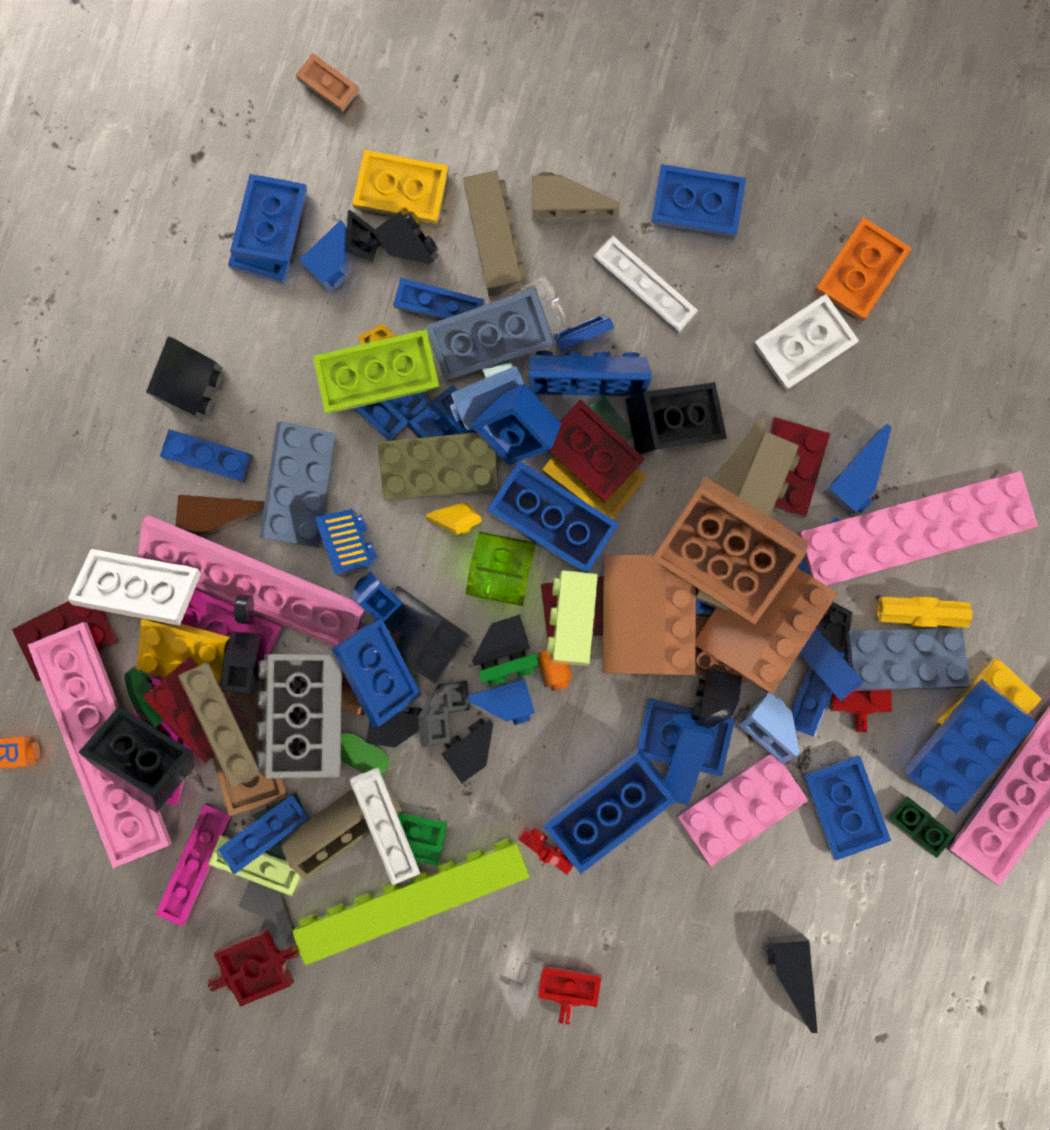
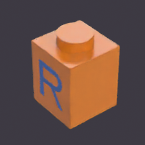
M35 735L0 738V769L27 767L37 764L40 747L35 740Z

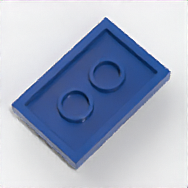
M661 164L651 223L736 237L746 178Z
M250 174L230 249L231 255L289 266L307 194V185Z
M382 618L372 620L331 648L372 727H379L422 695Z
M648 698L636 749L639 747L648 759L670 764L684 722L695 724V721L690 719L692 708ZM729 718L710 728L714 729V736L700 772L722 777L735 723L734 718Z
M857 755L803 774L829 850L835 861L891 841L861 756Z

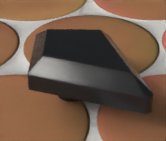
M348 210L346 252L373 262L381 244L373 233L375 228L351 210Z
M832 602L816 628L837 651L847 653L846 632L850 631L852 611Z

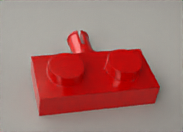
M892 690L853 691L841 702L832 693L830 709L831 712H847L855 715V732L868 733L867 715L875 712H892Z
M524 827L518 836V840L538 854L540 861L546 864L550 863L568 875L574 865L557 845L554 848L547 843L546 839L548 837L537 828L533 827L532 830H529L527 827Z
M542 965L538 998L553 1000L560 1004L558 1022L564 1023L566 1012L565 1024L569 1025L571 1024L572 1007L580 1005L597 1007L601 974Z

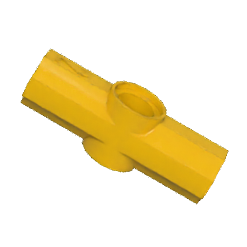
M886 596L879 597L877 616L878 622L910 624L911 627L937 628V626L968 628L972 620V608L970 602L941 601L935 597H911L909 599Z

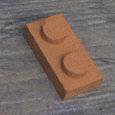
M314 53L311 54L296 74L298 81L341 112L346 109L359 92L358 85Z

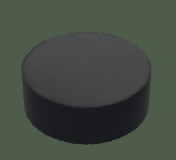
M240 594L235 601L234 618L239 624H250L254 612V599L252 595Z

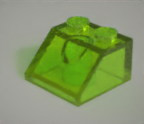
M479 531L469 567L465 595L523 606L536 544L530 541Z

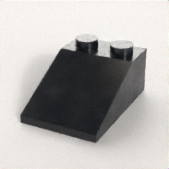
M167 336L146 393L168 409L202 421L204 415H208L213 405L211 397L214 389L219 388L222 382V367L209 357L175 338Z
M715 382L644 391L625 399L635 450L640 455L660 453L727 439Z
M397 586L393 593L400 599L402 604L384 623L404 662L435 684L439 681L470 635L403 588Z
M119 706L79 750V754L124 792L156 813L195 767L193 754L190 749Z

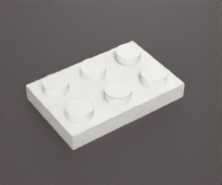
M825 294L756 340L753 345L784 390L787 391L857 344L859 340L827 294Z

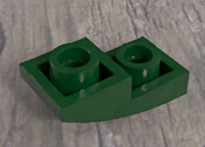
M134 666L124 674L128 695L140 719L155 728L164 719L143 698L153 688L150 685L152 680L144 670L140 669L138 671Z
M906 796L889 818L893 824L935 858H938L955 836L954 833L934 819L929 812L908 796Z

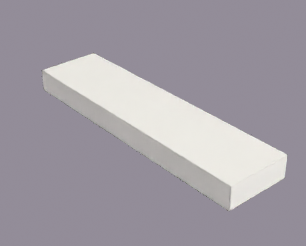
M613 235L593 256V260L675 332L679 333L697 314L698 310Z
M379 768L350 778V783L392 885L419 875L418 865Z

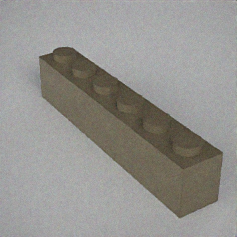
M765 432L758 442L736 496L772 519H775L777 510L774 509L777 498H783L789 483L785 479L788 472H793L798 464L800 455H797L796 452L799 445ZM697 588L696 600L724 612L731 611L730 608Z

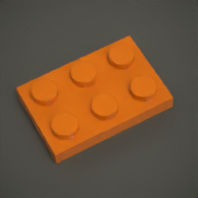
M863 217L814 291L822 296L827 294L831 302L863 322L912 248Z

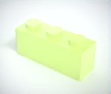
M562 570L559 578H554L552 596H557L556 608L551 607L550 625H555L554 637H548L547 655H552L551 662L581 666L590 664L598 574Z

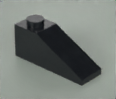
M804 935L768 937L769 946L764 948L766 964L771 965V969L811 1033H818L810 941Z

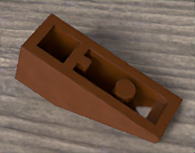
M178 495L175 526L202 537V534L212 535L263 514L265 501Z

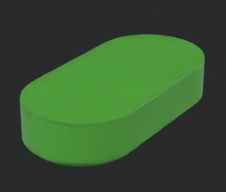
M355 733L341 734L340 761L361 773L379 768L382 775L387 770L389 757L382 748L375 744L366 743V739Z

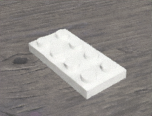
M91 549L68 600L75 606L180 625L201 573L198 568Z

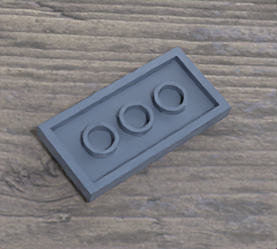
M536 287L426 325L445 381L555 344Z
M282 421L277 422L259 538L308 547H319L320 532L315 517L321 516L324 513L335 433Z
M963 628L859 630L846 632L848 663L864 682L855 691L967 688L970 686Z

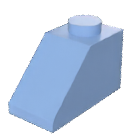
M769 693L765 694L754 703L738 725L779 762L785 764L799 754L793 714L779 697Z

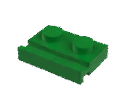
M532 654L478 671L482 683L488 681L489 686L506 682L505 675L516 672L518 677L534 673V666L539 665L536 654Z
M404 812L398 813V818L415 860L438 866L448 822Z

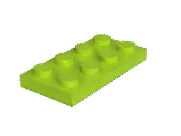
M427 329L313 356L326 414L440 388Z

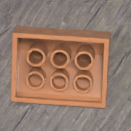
M705 476L652 559L751 623L756 624L806 555L809 541Z
M655 554L604 555L602 673L695 675L696 587L654 561L652 558Z
M795 568L756 624L751 623L733 610L724 612L715 608L695 638V646L765 693L773 694L838 593L813 576Z

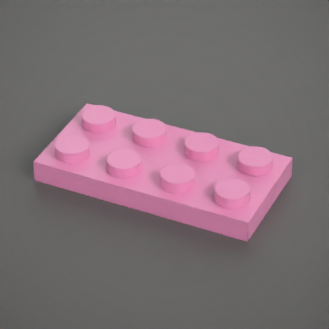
M768 753L676 816L708 864L713 866L809 800L786 766L779 762L772 754Z

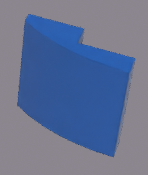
M454 385L433 399L426 409L408 422L407 426L418 438L477 433L475 430H466L462 420L456 422L450 408V405L454 404L451 393L458 390Z
M421 392L355 409L388 441H393L407 427L408 422L422 412L433 398L426 392Z

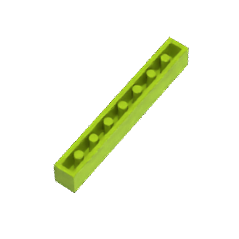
M510 838L500 840L493 844L494 849L483 853L482 849L472 851L465 855L466 860L456 864L454 859L438 865V871L427 874L426 870L421 871L419 875L410 878L411 881L400 885L397 883L392 885L390 883L382 887V893L372 896L371 892L354 898V904L344 907L343 903H339L326 909L327 914L316 918L315 914H311L298 920L299 925L292 932L304 965L316 962L530 878V872L518 840L512 842Z

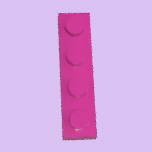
M209 803L203 805L155 915L180 926L186 924L211 865H208L216 843L220 834L225 835L233 817H229L227 811Z

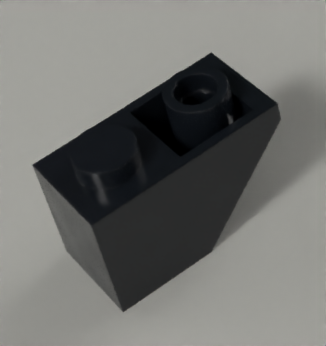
M406 207L373 230V233L389 256L426 264L432 263L439 256L436 252L438 247L429 235L425 236L420 229L421 222L413 211L409 212Z
M516 615L491 623L472 659L474 666L480 665L483 670L498 665L497 659L508 656L509 660L512 661L526 656L525 650L530 649L521 616Z
M231 631L223 663L221 691L254 694L261 634Z
M708 668L704 678H698L694 695L699 696L698 703L695 702L693 705L690 719L694 720L696 725L712 728L731 718L739 703L742 677Z
M409 707L408 712L399 711L379 727H372L369 721L366 743L396 748L419 731L418 716L422 708Z
M480 718L468 727L471 733L462 739L457 735L450 740L451 743L444 744L447 750L441 755L461 783L468 780L487 765L494 726L491 718L486 722L483 718Z

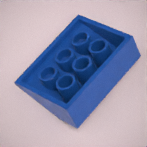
M542 350L536 351V355H530L529 389L535 395L632 397L647 391L652 378L647 357H640V354L635 352L623 353L622 356H611L609 352H595L593 356H582V353L578 351H567L565 355H553L552 351Z

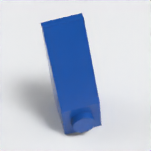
M888 424L881 427L823 492L848 515L857 511L862 513L873 501L869 497L876 490L892 428Z

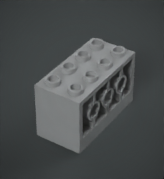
M266 654L263 655V661L257 662V679H262V691H257L256 703L257 709H262V721L256 722V739L261 740V751H256L255 763L258 770L261 771V775L265 778L340 777L342 669L334 655ZM295 676L297 681L301 682V687L297 688L296 693H294L292 688H289V683L294 680ZM294 707L300 712V718H297L295 723H293V719L289 718V712H293ZM296 738V741L300 742V747L296 748L295 752H292L288 745Z

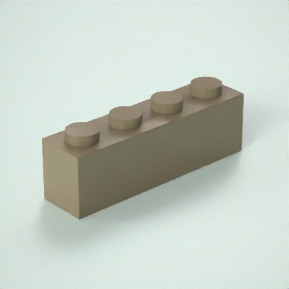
M497 170L463 177L488 296L521 290V280L526 279L523 262L517 263L515 252H520L517 234L511 235L509 225L514 224L511 207L505 208L503 198L508 197L505 180H499Z
M201 664L178 675V680L228 785L233 788L259 775L258 767L209 664Z
M384 780V783L386 785V788L388 790L396 813L398 814L401 811H403V809L401 808L393 790L391 789L389 784ZM352 789L280 840L279 843L289 867L306 880L371 832Z

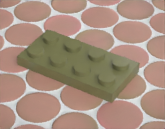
M478 433L378 442L383 500L500 489L497 454Z

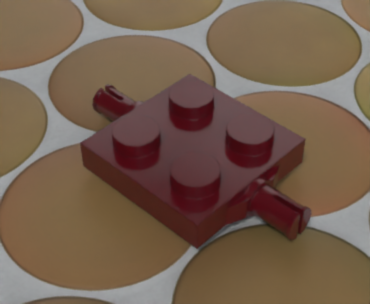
M268 929L219 948L213 955L220 966L221 975L209 979L208 988L211 987L210 991L214 992L226 986L235 995L240 1007L286 989L294 982L286 966V961L298 958L300 954L299 949L296 950L298 947L292 945L284 950H279Z

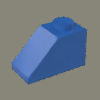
M341 220L299 259L303 268L327 292L332 287L334 289L339 287L346 279L345 275L348 273V253L346 252L347 228Z
M371 571L366 576L360 578L355 587L350 591L354 600L374 618H382L383 621L402 604L400 599Z
M525 678L468 695L469 702L506 722L513 720L514 725L530 721V714L535 713Z

